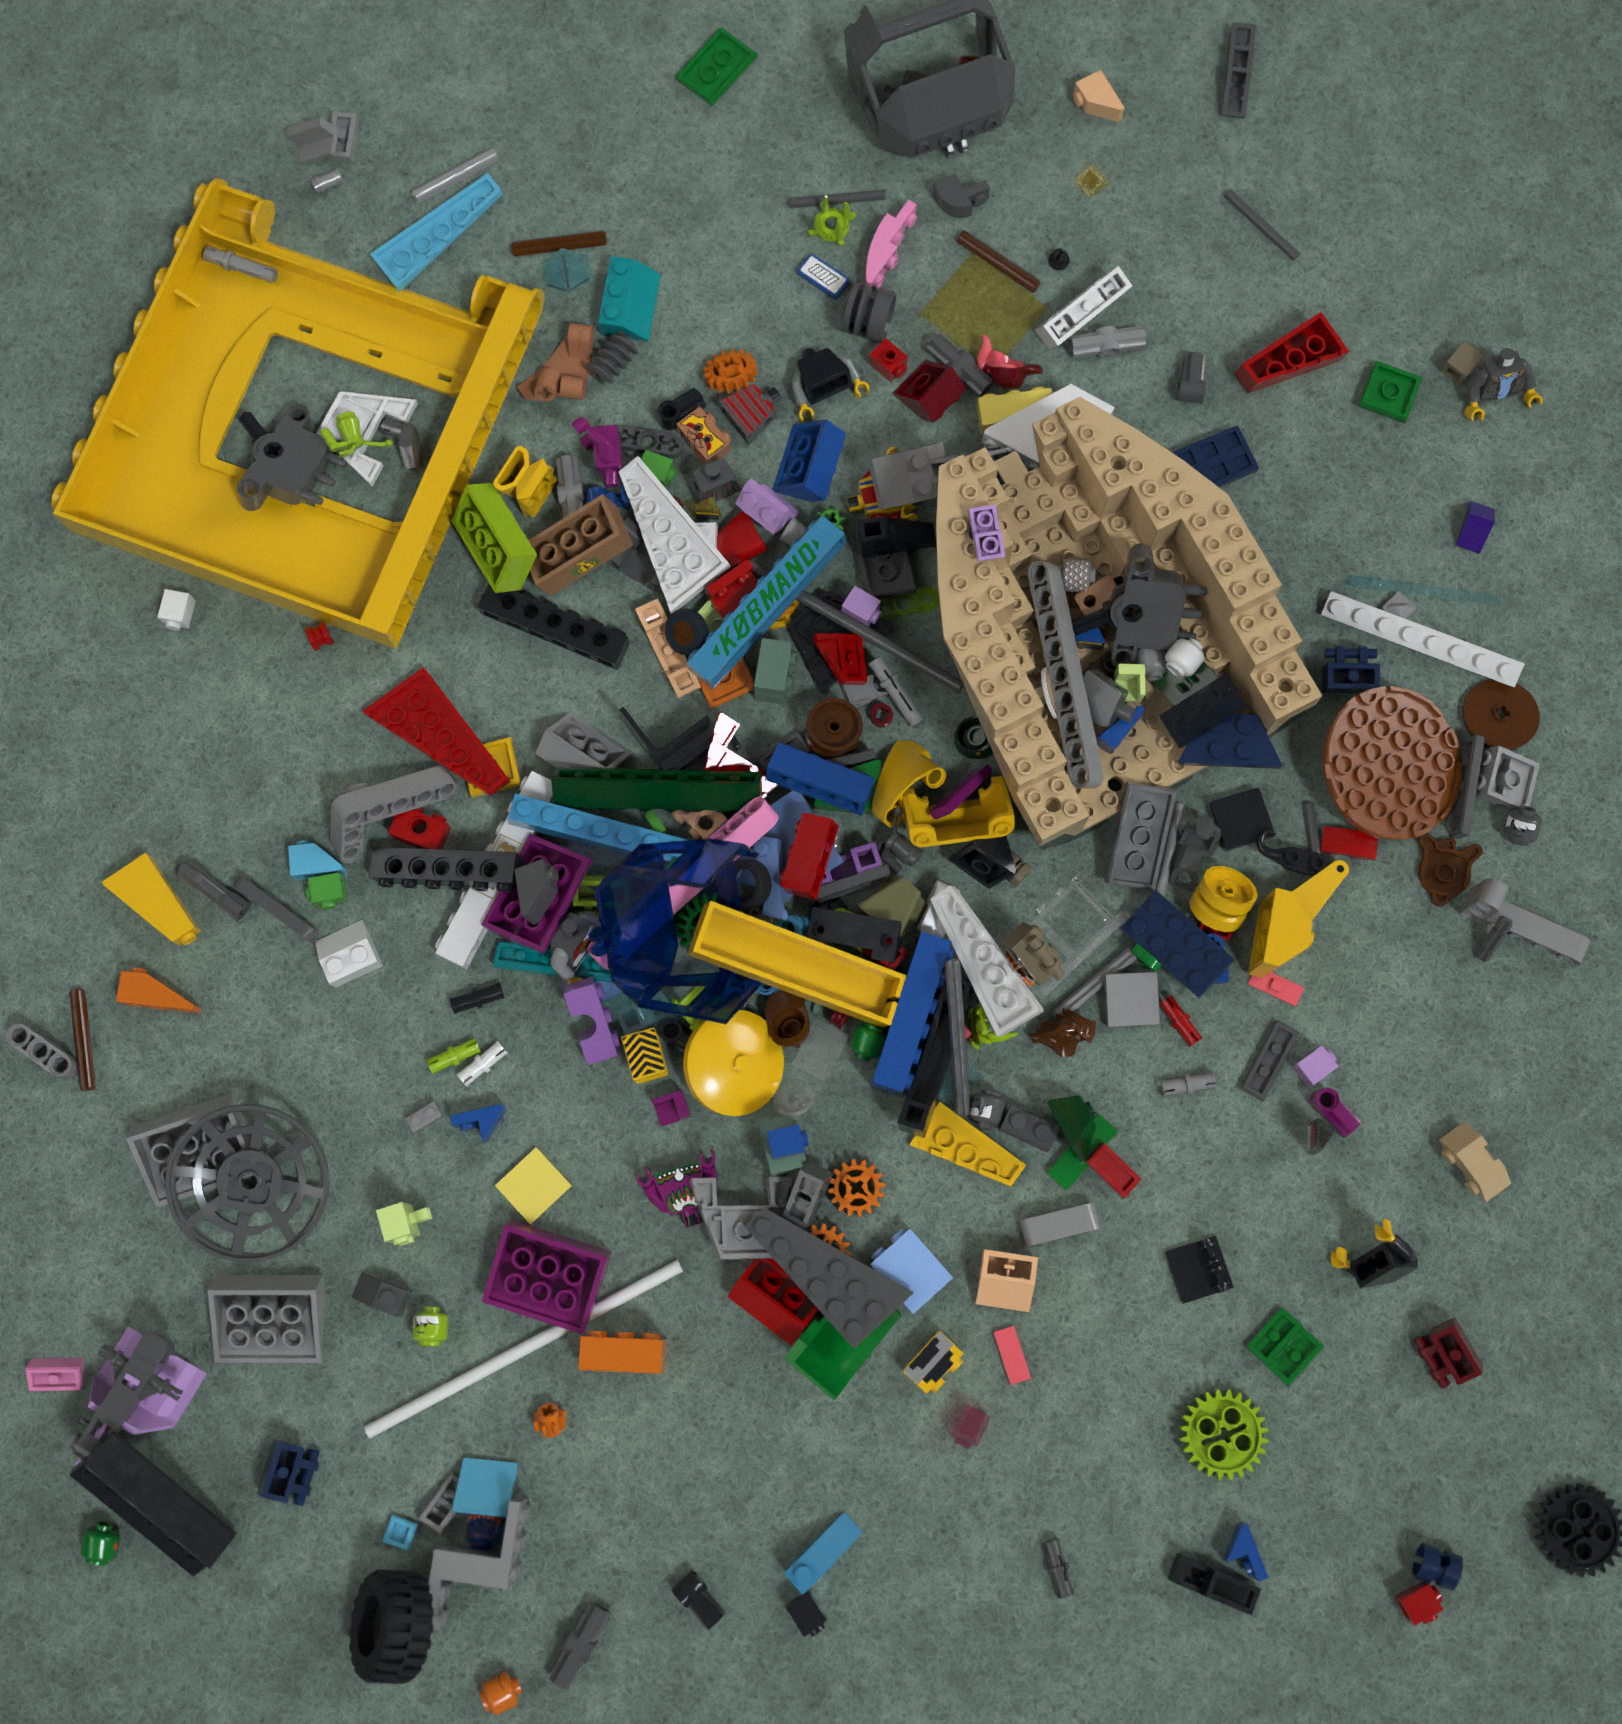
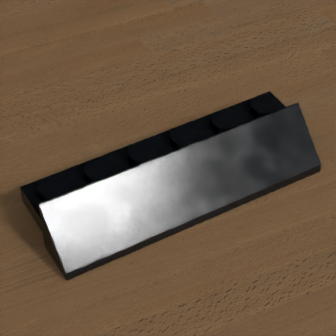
M114 1430L96 1444L92 1452L73 1467L69 1474L70 1477L193 1577L205 1567L210 1569L236 1535L232 1528Z

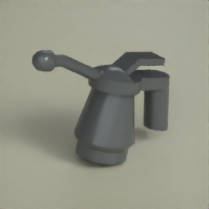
M900 807L894 812L892 834L882 839L877 847V850L880 851L885 844V849L880 858L896 875H898L903 867L891 855V852L903 864L910 867L915 866L924 853L920 847L914 846L911 841L901 837V834L897 832L898 818L903 813V809Z

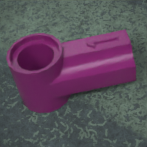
M1322 1088L1314 1091L1310 1096L1311 1107L1316 1112H1319L1342 1138L1351 1134L1361 1123L1340 1100L1337 1091L1334 1089ZM1322 1093L1326 1094L1329 1098V1105L1327 1107L1322 1106L1320 1103Z

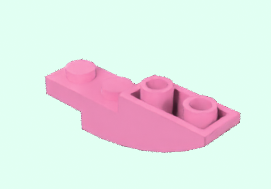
M910 200L906 202L895 218L887 213L873 237L866 266V286L867 284L871 285L872 291L874 288L879 289L881 287L886 271L888 269L893 270L899 259L897 257V249L904 238L903 232L907 227L911 229L917 220V204Z

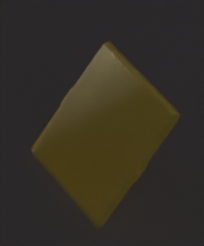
M971 253L919 314L948 335L956 345L964 347L976 357H978L983 343L982 335H986L990 339L992 350L999 351L1007 356L1048 308L1017 285L1006 274H1002L977 254Z

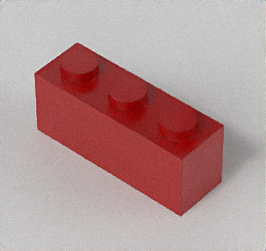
M803 812L801 820L797 821L794 843L788 849L787 866L780 875V887L787 893L817 900L839 825L832 818Z

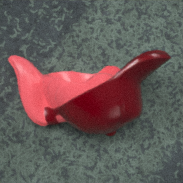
M982 335L983 343L978 353L977 366L982 371L990 373L993 381L1001 386L1003 390L1007 388L1019 389L1027 376L1043 373L1042 367L1037 364L1023 365L1021 361H1013L1005 354L992 350L990 339L986 335Z

